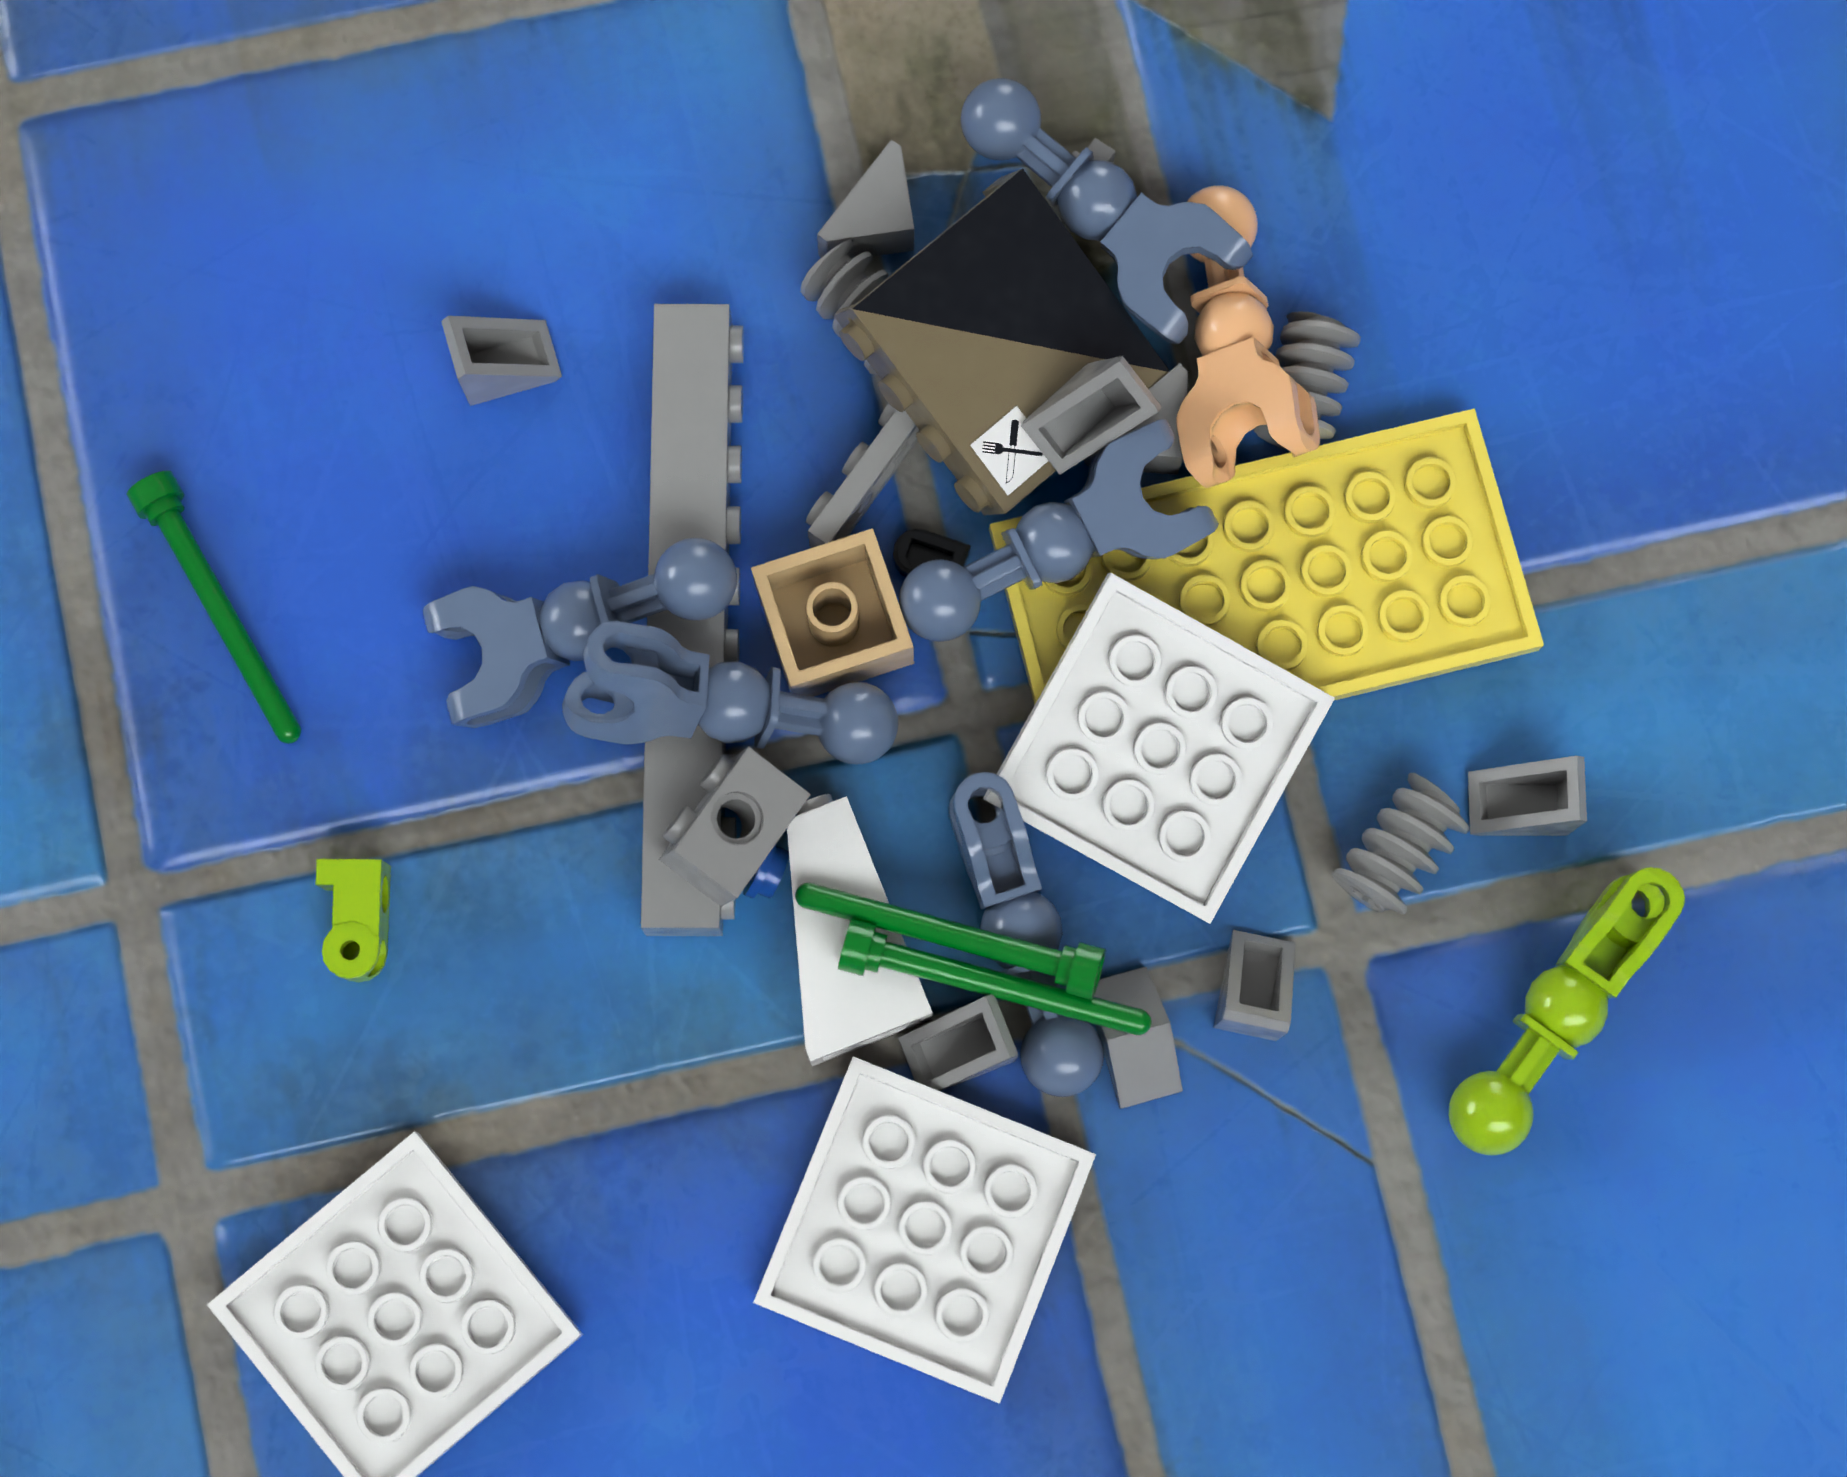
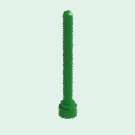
M166 470L141 479L126 494L138 517L147 519L151 526H159L276 737L283 743H294L301 735V727L182 517L181 513L185 507L181 500L184 498V493L171 471Z
M803 883L795 892L796 902L801 907L846 920H851L852 918L877 925L876 928L1055 976L1056 984L1067 986V994L1093 1000L1099 984L1106 949L1079 942L1077 948L1065 945L1063 951L814 883Z
M852 918L850 920L838 970L863 976L865 970L878 973L879 967L983 995L992 994L998 999L1134 1035H1143L1151 1027V1017L1145 1010L1094 997L1093 1000L1067 994L1064 988L887 942V934L875 932L877 925Z

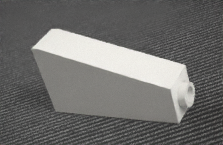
M824 794L807 800L787 827L805 1049L813 1067L932 1019L933 1012L919 977L879 967L878 973L865 970L863 976L838 970L850 920L801 907L796 902L795 892L797 888L803 883H814L889 904L847 796L833 801L831 794ZM876 928L875 932L888 935L887 942L906 946L901 934Z

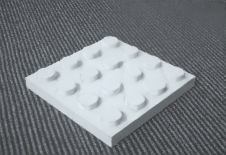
M1107 573L997 775L1003 777L1012 788L1024 822L1210 924L1335 698L1113 573ZM988 790L983 799L1001 809L999 797Z
M853 1056L753 1303L1000 1404L1096 1154Z
M416 1131L410 1134L207 1304L344 1477H418L584 1335L423 1137Z

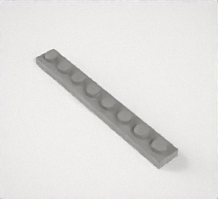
M1094 138L1088 146V149L1093 152L1094 160L1114 163L1115 150ZM1074 151L1072 153V155H1074L1076 158L1080 154L1077 151ZM1050 205L1055 214L1061 220L1058 206L1056 205L1055 207H1053ZM1061 220V222L1063 223V225L1066 227V229H1067V230L1069 231V233H1070V230L1068 229V227H1067V226L1065 225V223ZM889 403L887 404L878 421V424L883 426V428L870 446L865 442H861L851 453L842 470V473L847 477L834 495L827 491L824 492L813 505L806 518V523L811 526L808 529L811 548L849 536L917 443L916 433L919 429L905 410L899 412Z

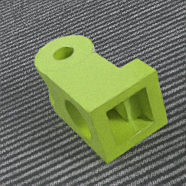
M316 859L315 885L326 891H333L332 929L323 942V961L332 973L348 981L358 983L369 981L379 975L386 964L388 955L391 865L382 859Z

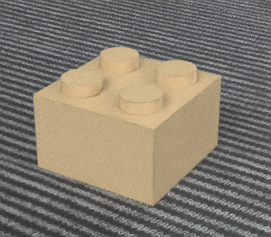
M873 528L751 567L755 588L790 693L814 697L832 691L846 683L860 682L914 664V646Z

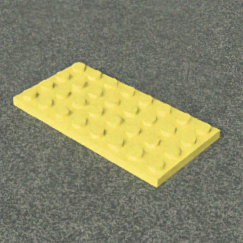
M1475 408L1319 445L1316 450L1297 457H1293L1292 452L1235 465V475L1231 480L1210 488L1203 487L1193 476L1142 487L1143 498L1152 509L1169 516L1178 514L1188 508H1195L1197 506L1209 507L1219 523L1217 529L1198 542L1164 559H1141L1133 557L1122 550H1112L1102 556L1091 557L1086 568L1071 580L1057 584L1042 582V586L1031 590L1027 587L1025 581L1022 580L1004 589L1034 705L1107 573H1113L1334 697V701L1536 652L1544 646ZM1022 516L990 524L989 532L994 551L1006 546L1001 533L1011 528L1016 529Z

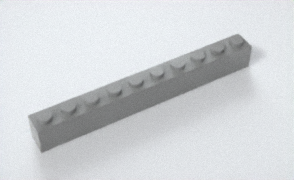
M654 304L648 576L655 574L656 565L662 554L671 545L687 538L707 539L720 545L728 554L729 544H741V507L730 506V483H742V446L731 445V423L743 422L742 385H732V363H743L744 328L743 325H733L729 304ZM735 567L737 587L729 605H740L739 567ZM728 606L716 616L699 621L682 619L668 610L647 617V626L661 628L674 636L680 645L689 651L709 654V668L719 662H739V629H728ZM697 726L691 739L665 736L645 742L641 929L646 936H723V920H735L736 899L720 907L658 860L670 844L669 841L662 837L669 824L684 806L687 805L694 811L708 792L700 786V782L712 765L722 754L729 759L737 755L726 754V743L709 737L699 726ZM719 808L717 823L720 830L726 836L737 839L736 817H725V808Z

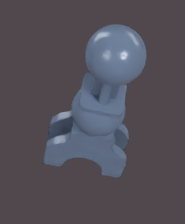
M996 78L985 81L974 88L967 96L961 111V129L970 147L983 157L992 160L1002 161L1018 158L1052 188L1046 195L1047 202L1053 207L1058 206L1061 220L1068 229L1084 239L1100 241L1101 248L1116 261L1118 266V288L1124 308L1165 341L1179 344L1188 334V321L1185 313L1174 304L1164 290L1163 277L1169 264L1184 254L1200 253L1216 261L1225 269L1237 270L1244 267L1253 257L1249 243L1205 204L1181 202L1170 206L1156 204L1142 192L1137 197L1134 182L1123 168L1110 161L1094 160L1093 152L1087 147L1076 158L1040 128L1041 112L1039 104L1031 91L1021 83L1011 79Z
M1159 419L1115 439L1098 450L1089 466L1087 482L1083 489L1074 496L1064 500L1065 503L1048 502L1033 507L1022 516L1016 529L1011 528L1001 533L1006 546L964 567L949 560H931L914 568L905 578L899 594V606L907 626L924 639L936 642L950 641L960 637L972 627L978 617L981 601L1022 580L1025 581L1030 590L1042 586V582L1057 584L1068 581L1086 568L1091 557L1102 556L1112 550H1122L1133 557L1141 559H1164L1215 532L1219 523L1213 511L1207 506L1188 508L1178 514L1169 516L1154 511L1143 498L1140 479L1145 465L1158 454L1169 449L1174 442V433L1167 419Z
M687 538L674 543L662 554L656 565L655 574L621 586L616 581L597 574L590 577V582L582 580L563 583L550 592L545 601L533 597L516 601L484 588L470 586L428 603L423 608V617L428 633H436L443 638L452 640L475 636L482 647V665L475 679L448 695L446 702L451 724L478 728L528 712L542 694L545 681L552 672L569 666V660H584L583 652L588 638L594 629L602 623L613 621L632 623L665 610L682 619L692 621L705 620L716 616L729 605L736 591L737 572L733 560L720 545L703 538Z
M619 621L602 623L591 633L583 652L586 672H583L573 680L562 703L563 715L567 725L576 734L586 738L626 745L649 742L665 736L691 739L697 726H699L709 737L725 743L745 742L755 736V748L764 749L774 729L817 735L821 744L831 756L844 763L856 765L870 763L883 756L893 745L899 725L898 714L892 700L884 691L874 685L864 682L846 683L832 690L824 699L780 691V668L771 667L766 678L756 668L738 661L719 662L709 668V654L689 651L681 646L674 636L661 628ZM608 647L622 649L630 657L631 664L612 661L605 654L604 649ZM595 698L614 703V708L605 714H596L585 708L582 700Z
M988 772L974 773L967 777L956 789L950 800L948 813L958 849L974 888L980 909H985L980 929L1058 950L1063 935L1061 917L1053 903L1038 893L1042 886L1035 868L1027 831L1013 790L1008 782L997 774ZM990 790L999 797L1001 809L992 804L995 811L994 820L990 823H979L973 819L968 809V801L972 798H984L986 792ZM993 960L1002 968L1007 969L1001 972L1060 987L1059 984L1055 983V976ZM1026 1006L1032 1026L1022 1041L1020 1058L1023 1071L1028 1080L1038 1090L1056 1097L1073 1096L1089 1088L1099 1076L1104 1061L1102 1041L1094 1027L1085 1021Z

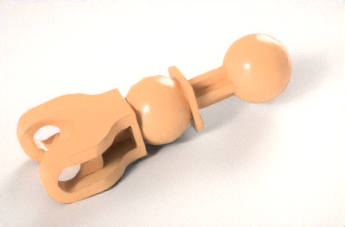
M1222 185L1209 186L1197 191L1187 200V202L1205 204L1210 207L1249 243L1250 248L1252 247L1257 235V215L1252 203L1240 191ZM1200 253L1190 255L1196 260L1205 263L1208 282L1207 289L1194 293L1190 297L1191 306L1200 313L1195 322L1194 340L1202 356L1197 358L1198 378L1195 386L1185 396L1176 416L1182 457L1187 470L1203 487L1210 488L1232 479L1235 475L1237 447L1245 434L1257 426L1267 425L1270 436L1277 444L1292 452L1293 457L1316 450L1320 444V432L1314 397L1300 384L1295 382L1280 367L1279 360L1268 351L1273 341L1274 324L1266 309L1268 307L1267 297L1251 281L1244 277L1243 267L1237 270L1225 269L1216 261Z

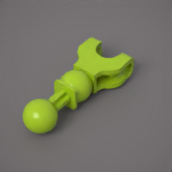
M1649 867L1612 881L1583 918L1569 945L1555 963L1557 967L1542 972L1531 983L1525 997V1014H1518L1513 1020V1023L1525 1032L1498 1070L1483 1071L1469 1076L1458 1085L1452 1094L1448 1110L1449 1122L1455 1136L1463 1145L1479 1154L1500 1155L1514 1150L1526 1139L1532 1128L1534 1118L1533 1104L1529 1093L1557 1055L1565 1060L1575 1059L1579 1052L1574 1048L1590 1043L1602 1031L1608 1018V999L1618 996L1629 979L1656 950L1681 914L1685 904V895L1679 881L1671 873L1660 868ZM1636 893H1639L1645 903L1643 917L1639 916L1632 908L1631 901Z

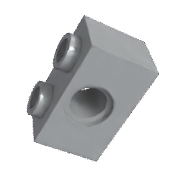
M747 747L731 759L722 754L700 782V786L708 792L694 811L687 805L684 806L662 835L670 844L658 860L720 907L739 897L811 795L750 747ZM719 808H728L738 815L742 825L741 834L738 839L728 837L720 830L717 823Z

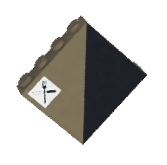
M1023 168L997 179L982 192L985 195L984 199L855 305L839 309L833 314L843 328L839 331V334L846 348L857 359L869 362L881 378L878 382V387L884 398L897 411H906L919 429L916 437L921 447L932 459L939 463L943 461L958 480L954 484V488L961 500L975 512L981 511L983 515L1006 514L1056 471L1021 425L1029 415L1087 363L1123 356L1148 389L1170 372Z

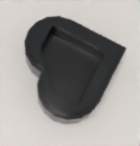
M912 529L900 535L895 542L893 560L895 568L904 577H907L920 564L931 560H949L964 567L970 554L971 545L927 530Z

